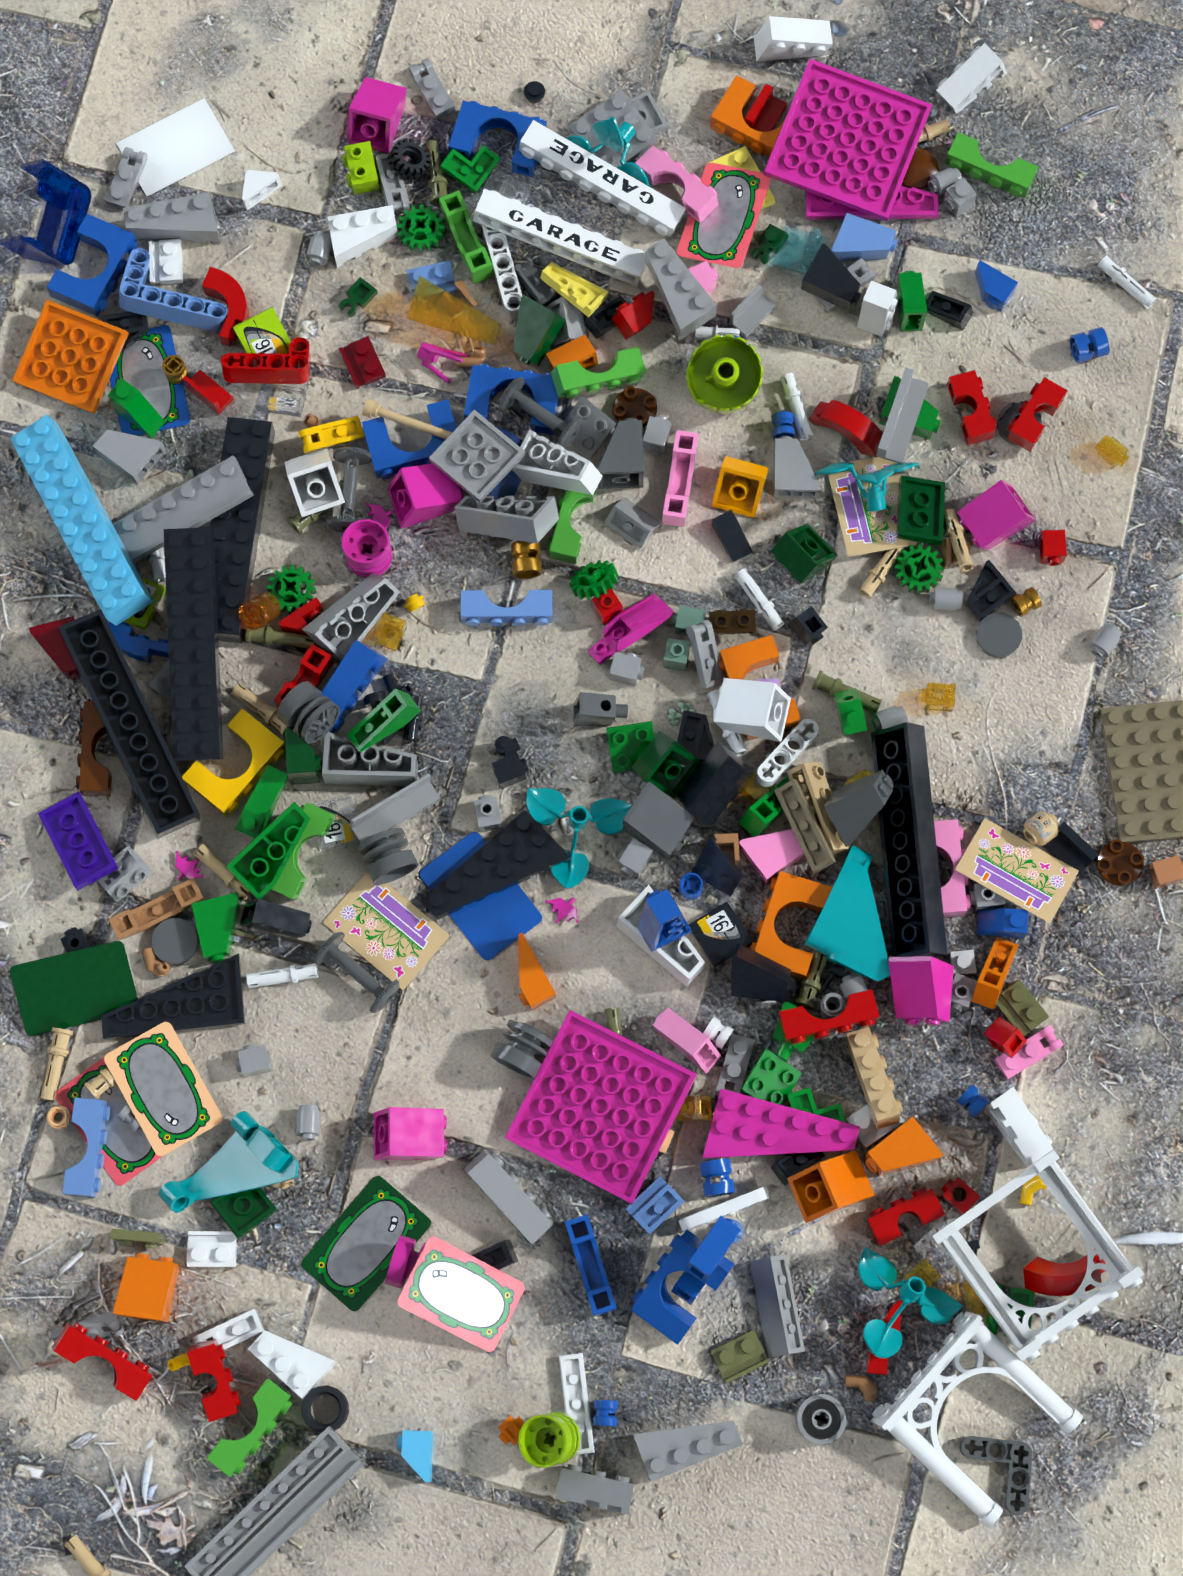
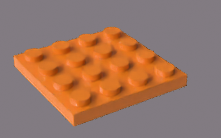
M46 299L12 381L95 415L129 333L126 330Z

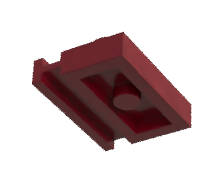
M369 336L352 342L344 348H339L356 389L386 377V373Z

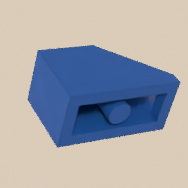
M980 260L977 264L975 275L982 301L989 308L1002 312L1014 294L1018 282Z
M1009 908L980 910L977 917V935L1023 939L1028 932L1029 911Z

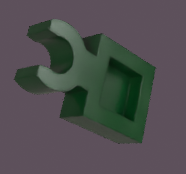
M769 224L757 240L760 247H756L752 251L753 259L756 260L759 255H763L760 260L765 265L770 259L769 254L771 252L777 254L789 238L788 233Z
M360 277L346 292L349 299L342 300L339 304V309L342 311L345 307H351L348 311V317H353L356 314L358 305L364 309L378 294L377 289Z

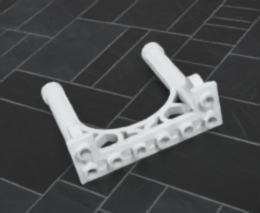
M966 1311L956 1316L953 1320L954 1325L951 1328L954 1333L946 1337L943 1342L944 1346L939 1352H934L928 1358V1365L922 1371L918 1370L912 1376V1383L908 1388H903L897 1393L894 1398L896 1401L893 1405L888 1403L879 1405L872 1414L874 1417L870 1421L874 1425L888 1430L978 1516V1520L985 1527H990L1001 1516L1003 1509L945 1455L938 1441V1415L948 1394L960 1382L971 1376L981 1373H997L1010 1379L1066 1434L1072 1432L1080 1424L1083 1415L1064 1402L983 1325L984 1323L981 1321L983 1318L980 1315ZM967 1349H973L976 1352L974 1367L962 1368L959 1363L960 1356ZM983 1352L986 1355H988L999 1367L989 1365L982 1366L984 1360ZM951 1361L953 1367L960 1372L957 1375L954 1372L946 1376L940 1375ZM932 1383H934L935 1387L932 1397H935L934 1403L929 1398L921 1396ZM920 1403H927L930 1409L929 1419L919 1423L915 1422L912 1417L913 1410ZM928 1427L931 1444L915 1429Z

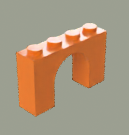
M736 75L711 115L710 127L716 133L725 134L731 137L734 142L744 144L750 147L753 152L757 154L762 153L770 158L784 121L778 128L768 132H760L750 128L745 123L742 115L754 97L755 84Z
M769 635L720 650L718 663L720 671H724L726 678L743 680L752 670L777 663L779 653L773 635ZM794 698L790 701L784 730L795 727L801 722ZM741 734L746 736L747 741L759 738L755 736Z
M779 871L778 877L773 876L769 888L773 890L771 899L766 898L762 910L767 912L764 921L759 920L756 933L760 934L758 942H752L750 949L791 969V976L800 979L806 978L813 953L784 944L775 932L774 920L783 909L791 906H801L821 913L833 887Z

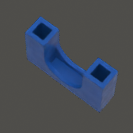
M463 100L448 145L449 153L454 149L471 161L477 140L485 131L493 128L506 129L518 140L511 161L512 172L533 177L538 161L525 157L519 151V145L533 120L546 128L547 121L540 117H528L516 111L508 112L496 106L488 107L476 101L468 102Z
M87 214L77 233L81 242L98 248L108 255V264L105 270L94 278L79 279L56 269L46 288L51 297L98 317L100 312L105 310L109 295L116 290L118 279L121 274H124L130 253L138 248V242L134 233Z
M487 364L472 365L464 419L473 410H476L488 420L491 402L495 395L501 390L506 389L518 377L524 378L525 381L522 390L526 391L533 401L556 416L559 397L551 373L543 375L535 374L531 370H523L521 372L514 371L509 367H501L499 369L492 368ZM533 416L531 417L530 426L532 431L553 435L554 430Z
M449 400L428 404L427 410L431 425L454 432L456 425ZM383 417L362 422L377 479L391 478L401 468L432 464L429 461V457L445 441V439L432 435L430 442L423 449L415 452H405L396 448L390 441Z
M722 1216L719 1217L684 1270L687 1272H683L671 1292L688 1304L692 1305L705 1286L706 1281L741 1231L733 1220Z
M688 1229L682 1236L677 1233L669 1245L673 1249L669 1254L664 1252L657 1262L660 1266L657 1272L654 1270L650 1272L644 1281L648 1285L644 1290L640 1288L634 1295L632 1300L635 1304L631 1308L632 1312L677 1345L697 1319L671 1298L666 1286L667 1276L670 1273L677 1271L687 1272L684 1270L703 1242V1240ZM723 1256L705 1284L716 1291L734 1266V1263Z

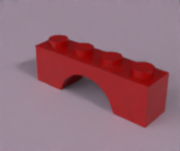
M872 989L850 994L844 1011L832 1019H818L810 1015L803 1006L780 1011L778 1014L785 1043L791 1042L792 1045L803 1043L806 1041L805 1038L814 1036L815 1039L829 1036L828 1032L836 1030L838 1034L849 1032L852 1030V1026L870 1027L875 1025L874 1021H877L880 1017Z
M67 1322L52 1345V1350L74 1364L88 1356H99L107 1359L114 1369L113 1386L137 1401L153 1376L148 1371L150 1367L138 1359L135 1363L127 1358L129 1354L118 1347L115 1350L107 1346L109 1342L96 1334L94 1338L86 1333L88 1329L81 1324L75 1322L72 1325Z

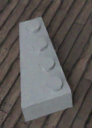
M210 192L123 208L126 229L134 233L136 240L159 241L160 239L192 240L193 242L212 241L213 243H220L215 209Z
M664 238L646 249L645 262L655 285L658 287L662 301L669 312L672 324L676 328L679 340H681L714 318L717 305Z
M465 496L454 507L459 531L507 538L509 540L526 541L528 543H538L559 520L555 496H547L546 500H537L536 496H527L526 500H515L514 496H505L494 500V496H486L481 503L472 496Z
M483 1150L462 1170L475 1181L476 1185L505 1214L506 1218L530 1244H533L553 1226L549 1221L552 1216L543 1206L539 1209L533 1203L536 1198L527 1188L523 1191L517 1185L520 1180L512 1171L505 1172L501 1167L504 1162L495 1153L490 1155Z
M734 1421L633 1434L651 1482L743 1445Z

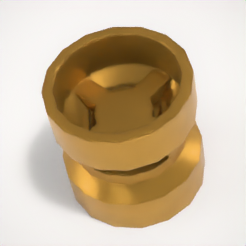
M170 355L164 359L162 368L169 382L173 384L184 382L183 378L185 375L188 376V371L183 359L178 355Z
M1033 587L1024 590V593L1021 595L1016 594L1010 598L1011 604L1019 617L1027 615L1031 609L1036 610L1042 606L1041 599Z

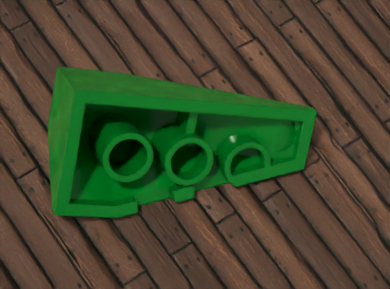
M294 801L243 848L226 867L257 899H261L276 885L311 818Z

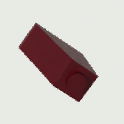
M74 616L30 627L31 635L65 677L72 680L80 679L58 630V627L76 620Z

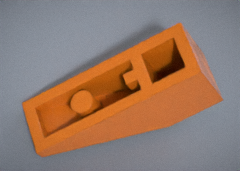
M523 933L518 934L519 982L522 993L518 996L524 1007L529 1005L530 1009L534 1010L556 998V993Z
M996 937L977 981L972 1002L994 1010L1017 952L1018 944Z

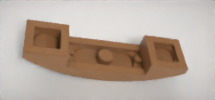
M191 878L173 887L172 891L131 911L128 909L108 920L118 940H122L159 925L162 921L179 915L191 908L192 903L200 902L204 898L194 878Z

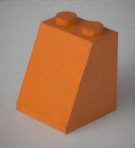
M912 1116L872 1148L863 1158L866 1160L864 1165L871 1174L876 1173L878 1176L935 1163L944 1154Z
M856 1151L819 1162L787 1178L805 1223L875 1196Z
M135 1253V1257L128 1256L113 1314L169 1323L179 1264L173 1263L174 1258L159 1256L157 1261L150 1260V1255Z

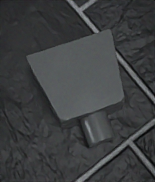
M580 692L573 704V726H611L615 718H627L628 705L616 704L615 695Z

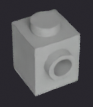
M962 178L946 189L943 202L954 216L958 217L974 206L977 194L965 178Z
M650 416L643 437V449L664 454L671 432V421L662 416Z
M615 652L609 672V680L636 686L637 680H642L645 667L641 666L642 659L638 658V655L626 652L621 654Z
M483 795L478 797V800L474 801L480 833L502 829L497 796Z
M632 838L628 847L623 846L617 856V859H619L618 867L621 868L620 871L630 878L633 876L639 878L652 857L653 850Z
M974 884L972 891H969L971 905H974V911L1001 909L1006 904L1004 897L981 884Z
M958 973L953 976L951 1010L961 1012V1010L966 1011L968 1009L977 984L976 980Z
M257 1044L243 1046V1050L237 1051L239 1058L235 1059L238 1072H242L245 1078L273 1071L269 1049L266 1045L257 1047Z

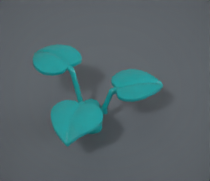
M614 116L595 122L592 125V132L600 144L594 148H591L588 140L581 136L571 135L565 138L592 154L604 145L616 152L621 151L624 147L620 159L621 165L617 168L652 188L641 167L633 162H625L627 151L631 147L629 142L636 134L635 128L630 123L622 122L618 127Z
M838 462L818 470L815 476L842 471L851 472L862 492L863 499L866 498L868 511H879L886 509L884 495L887 494V477L895 472L904 471L912 467L919 469L920 464L915 462L894 463L873 473L857 475L854 467H852L854 463ZM861 481L872 483V486L867 488V492Z
M528 788L526 797L528 811L538 824L550 826L555 822L556 817L559 819L569 817L568 822L574 829L571 851L566 852L572 860L566 863L562 862L553 866V869H550L553 877L566 889L579 885L585 879L589 870L587 856L582 853H575L579 830L583 829L589 820L591 823L596 822V828L601 833L607 835L617 834L623 829V819L632 807L631 804L621 800L600 799L591 805L590 813L583 806H575L571 811L568 810L567 813L561 814L565 810L566 802L564 796L557 790L550 788Z
M868 1247L863 1250L858 1263L859 1276L862 1282L873 1291H880L883 1287L888 1290L901 1287L900 1297L903 1300V1303L887 1325L882 1320L874 1319L869 1321L864 1327V1341L871 1353L876 1357L889 1358L895 1355L901 1348L902 1335L898 1330L891 1328V1326L908 1303L917 1301V1304L921 1306V1315L933 1325L946 1324L962 1308V1305L948 1294L936 1288L926 1287L924 1281L919 1277L913 1276L907 1282L903 1279L901 1282L894 1283L897 1277L895 1266L887 1258L871 1251Z

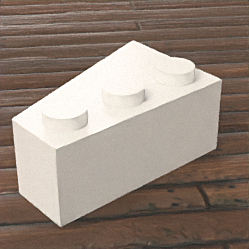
M769 16L754 37L756 61L825 55L833 45L830 21Z
M985 43L981 47H976L971 52V57L965 63H959L954 69V73L949 78H944L938 85L936 91L939 97L956 114L977 98L976 94L983 87L986 89L992 86L990 81L998 75L1003 77L1007 74L1003 61Z
M393 205L328 216L337 268L354 257L362 256L363 252L371 248L375 249L398 237Z
M871 281L863 298L857 328L881 337L885 330L889 331L898 302L897 291Z
M1014 1087L984 1108L1026 1168L1053 1150L1051 1146L1053 1144L1052 1140L1045 1132H1042L1038 1126V1121L1029 1112Z
M265 1330L248 1348L302 1399L321 1382L337 1363L333 1359Z

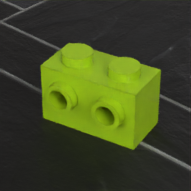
M370 141L344 146L346 154L342 155L344 168L349 167L350 174H346L348 188L353 187L354 195L380 190Z

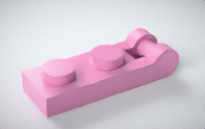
M1051 1025L1028 1038L1027 1042L1013 1058L1002 1054L994 1060L1007 1080L1064 1045L1060 1039L1057 1040ZM1043 1038H1046L1050 1044L1046 1048L1040 1042Z

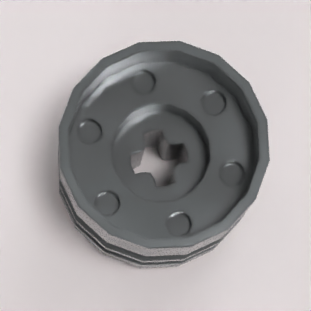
M305 681L296 685L285 696L278 708L277 717L287 727L294 729L295 733L305 742L311 744L323 738L330 731L338 719L340 709L330 698L322 696V692L312 683Z
M392 828L379 832L358 846L361 855H364V862L373 863L369 866L368 872L374 885L395 881L411 873L419 866L413 851L403 850L408 846L409 842L407 838H404L405 833L402 828Z
M509 1020L507 1027L514 1031V1033L507 1030L502 1032V1035L510 1041L509 1044L497 1042L490 1056L507 1068L535 1079L541 1063L534 1056L536 1054L546 1057L547 1052L539 1046L550 1048L553 1042L538 1029L526 1023Z

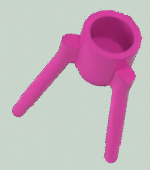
M426 342L421 344L417 354V358L423 360L421 365L430 369L446 383H450V379L431 365V363H436L439 356L460 363L463 362V359L460 357H470L468 354L441 348Z

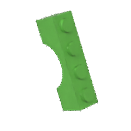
M959 132L947 154L945 162L952 169L957 168L974 179H981L995 188H1002L1009 191L1013 196H1021L1023 198L1026 197L1039 167L1020 158L1008 165H993L981 156L978 140Z
M458 190L440 197V210L473 284L494 277L492 262L485 247L482 246L477 237L460 191Z
M636 347L618 351L612 359L611 369L604 373L590 372L583 368L578 361H572L556 365L551 375L558 397L566 396L569 399L586 391L587 394H592L604 387L614 389L622 383L628 382L629 385L638 383L647 371L640 349Z
M566 490L565 496H560L558 508L561 509L559 520L552 527V529H555L554 536H549L546 548L550 552V558L573 564L577 563L582 545V536L572 528L570 518L579 506L594 501L596 490L593 495Z
M308 802L300 808L311 819L276 885L271 888L291 899H298L307 879L301 872L298 864V854L302 845L310 838L327 836L336 816Z
M267 1378L253 1397L258 1411V1418L254 1429L246 1437L239 1440L222 1438L206 1459L229 1477H233L234 1474L240 1475L247 1465L244 1461L250 1453L254 1456L262 1446L260 1440L265 1434L270 1435L278 1423L275 1420L280 1414L285 1415L291 1408L293 1396L272 1379Z

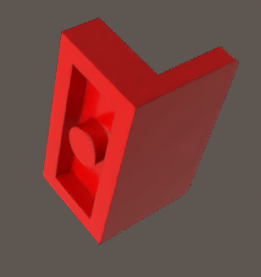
M765 84L746 115L745 123L756 131H772L785 111L787 103L774 97L773 87Z
M201 369L191 379L186 375L183 378L186 388L218 415L234 400L231 394Z

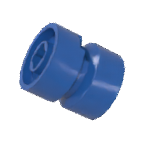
M1102 327L1088 330L1087 334L1081 332L1070 335V349L1076 363L1091 360L1092 356L1099 358L1109 355V341Z
M717 1159L700 1163L701 1177L706 1180L703 1183L704 1197H718L735 1193L733 1179L729 1178V1175L732 1173L730 1159ZM714 1178H721V1182L715 1183Z

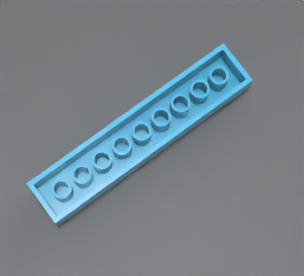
M46 414L12 436L10 440L105 618L117 626L153 603L154 600L59 424Z

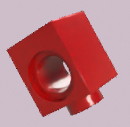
M1042 530L1039 536L1041 564L1047 563L1048 566H1057L1064 562L1067 556L1065 530Z
M612 589L606 590L607 594H599V598L594 597L591 599L592 608L603 626L608 624L616 615L623 612V606Z
M999 1016L984 1032V1036L992 1047L1010 1058H1013L1027 1042L1017 1027Z
M958 1177L955 1181L951 1179L947 1181L941 1188L944 1193L940 1198L962 1216L969 1211L981 1196ZM954 1189L963 1191V1201L958 1202L953 1198L952 1192Z

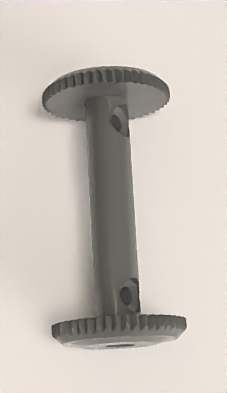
M515 378L502 394L499 401V409L505 412L513 403L516 404L519 408L559 433L561 436L557 444L566 449L579 433L582 426V417L578 415L569 424L565 423L553 413L522 394L521 391L525 383L524 378Z
M342 447L333 453V458L336 461L345 464L342 491L345 503L341 504L340 516L329 517L326 523L332 530L342 533L350 524L361 520L354 517L358 466L366 465L372 461L371 454L368 451L356 447Z
M343 932L333 934L316 953L314 958L315 964L320 965L329 957L333 958L339 967L368 992L375 995L376 999L369 1011L371 1013L381 1011L399 990V981L396 979L386 988L381 987L374 977L346 953L339 950L338 946L344 939L345 934Z

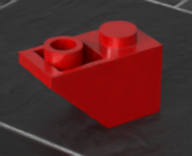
M653 290L647 294H644L642 291L632 298L633 303L628 304L625 302L616 308L618 313L611 319L625 340L642 331L651 323L655 296Z

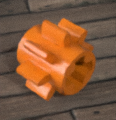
M510 1415L498 1427L502 1432L498 1437L505 1445L511 1442L515 1446L518 1443L519 1431L525 1422L520 1416L514 1419Z

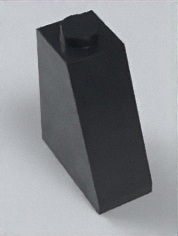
M822 243L802 279L801 289L849 312L852 305L856 306L860 300V283L829 247Z
M255 899L245 903L239 926L301 938L309 933L312 921L309 920L311 913Z
M735 944L731 957V996L787 1002L789 994L794 993L795 979H791V969L741 944Z

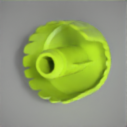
M725 334L722 337L721 335H715L710 340H704L693 351L687 366L686 382L691 396L701 407L713 413L730 414L742 410L754 400L762 385L763 366L761 365L762 362L759 354L755 353V348L751 344L747 345L745 339L741 337L735 338L731 334Z

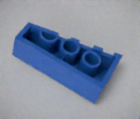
M358 640L354 641L322 691V696L330 698L340 709L338 719L330 729V733L338 732L345 723V717L355 708L358 699L388 660L387 657Z
M668 889L662 892L656 890L647 896L638 930L651 952L693 932Z

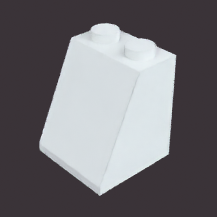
M327 448L284 462L287 476L302 517L345 503Z
M724 678L718 692V705L713 713L714 722L723 730L781 742L791 698L773 682Z

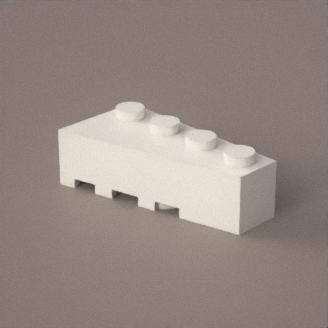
M530 429L520 446L525 451V456L512 469L523 482L589 495L594 494L602 478L600 472L589 460L572 451L565 450L559 444L550 442L547 438L537 435Z
M648 885L618 917L616 927L687 987L702 971L705 962L685 936L653 952L650 951L638 930L647 896L654 892Z

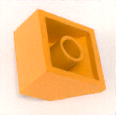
M725 456L711 507L726 511L732 510L733 513L755 518L769 467Z

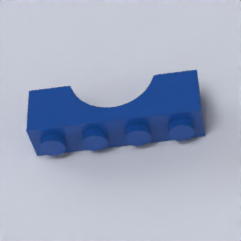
M588 1214L565 1221L593 1316L596 1317L617 1310Z

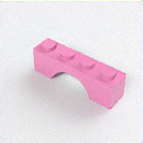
M653 145L635 162L644 171L649 184L653 187L662 183H674L685 190L682 198L683 206L686 208L685 212L699 223L718 206L716 191L711 186H705L701 183L700 178L694 173L690 174L680 162H674L670 159L668 153L663 149L659 150Z
M676 430L662 524L685 527L699 433Z
M958 819L934 821L937 852L946 858L951 870L949 882L941 888L944 917L965 916L967 909L971 907L970 895H966L965 886H968V877L955 870L965 853V849H961L960 840H963V827L958 825Z

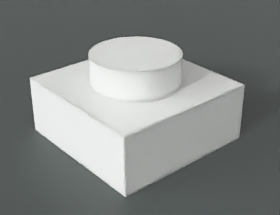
M974 950L949 953L950 964L954 966L953 976L956 973L963 976L975 975L977 973Z

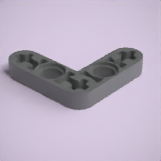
M976 1436L965 1437L960 1443V1451L966 1458L1008 1463L1005 1507L1008 1512L1014 1515L1025 1513L1029 1506L1032 1467L1031 1447L1027 1443ZM970 1440H973L974 1445L983 1446L982 1441H986L984 1447L985 1457L981 1456L982 1451H973V1455H970L969 1450L965 1449V1444H969ZM993 1443H998L1002 1446L1003 1452L998 1458L991 1456L989 1453V1448ZM1019 1446H1023V1451H1027V1456H1023L1021 1464H1027L1026 1469L1012 1467L1013 1462L1018 1464V1456L1014 1455V1450H1019ZM1016 1471H1021L1025 1475V1482L1021 1486L1015 1485L1012 1481V1475ZM1011 1488L1017 1490L1025 1489L1024 1494L1019 1493V1501L1023 1502V1507H1019L1018 1511H1015V1507L1010 1505L1011 1500L1013 1501L1016 1498V1492L1011 1493Z

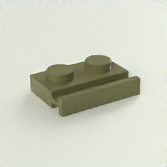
M1020 979L1000 994L995 1005L1005 1019L1017 1027L1023 1036L1049 1018V1015Z
M111 1229L110 1238L119 1241V1246L133 1247V1243H143V1248L157 1249V1245H164L165 1235L160 1233Z
M754 1330L710 1351L726 1384L770 1362Z

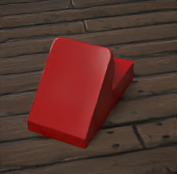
M315 597L278 623L282 631L307 635L302 629L308 625L307 622L309 620L312 622L324 610L317 597Z

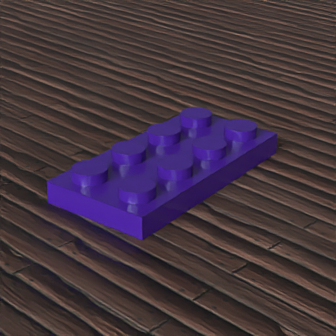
M79 791L38 813L77 891L119 869Z

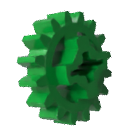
M420 204L419 209L411 206V212L404 210L405 217L399 216L400 224L397 225L399 240H402L404 247L410 244L411 251L415 247L418 248L419 253H422L425 247L428 251H431V245L437 247V240H443L442 233L445 232L443 217H439L438 210L432 213V206H429L427 209H424L423 204ZM410 224L409 232L407 233V226ZM435 224V231L432 233L433 225Z
M919 544L917 549H914L911 545L909 552L903 549L901 552L902 557H897L896 563L899 565H895L894 571L899 573L896 574V580L902 579L900 586L908 585V592H911L914 588L917 594H920L921 589L929 593L930 586L933 588L937 587V581L941 582L943 578L941 573L945 570V567L940 566L943 558L937 559L938 551L931 553V546L924 550L922 549V544ZM923 563L922 570L916 575V569Z
M598 560L596 564L589 562L586 567L581 566V571H575L576 576L570 577L571 582L569 585L575 597L579 596L581 600L586 597L587 600H590L592 596L599 598V594H607V589H613V584L618 583L617 578L619 574L613 563L609 564L608 560L602 563L601 560Z
M293 564L290 570H287L285 566H282L283 572L281 573L275 570L276 577H269L272 585L266 586L267 591L271 592L267 596L269 600H273V607L279 606L281 613L287 609L289 615L294 609L297 610L308 601L314 599L311 594L317 593L316 588L313 587L316 585L315 580L310 579L311 573L308 571L304 574L302 566L296 570ZM279 583H280V584H281V589L278 591V594H277V587H278V585H279ZM305 585H306V592H305V595L303 596V595H302V590L305 588ZM287 586L295 589L296 593L288 590Z

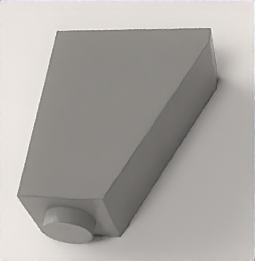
M108 429L103 434L97 436L93 445L97 455L136 484L142 481L166 452L163 443L159 440Z
M790 436L775 438L774 497L819 498L820 485L798 439H792Z

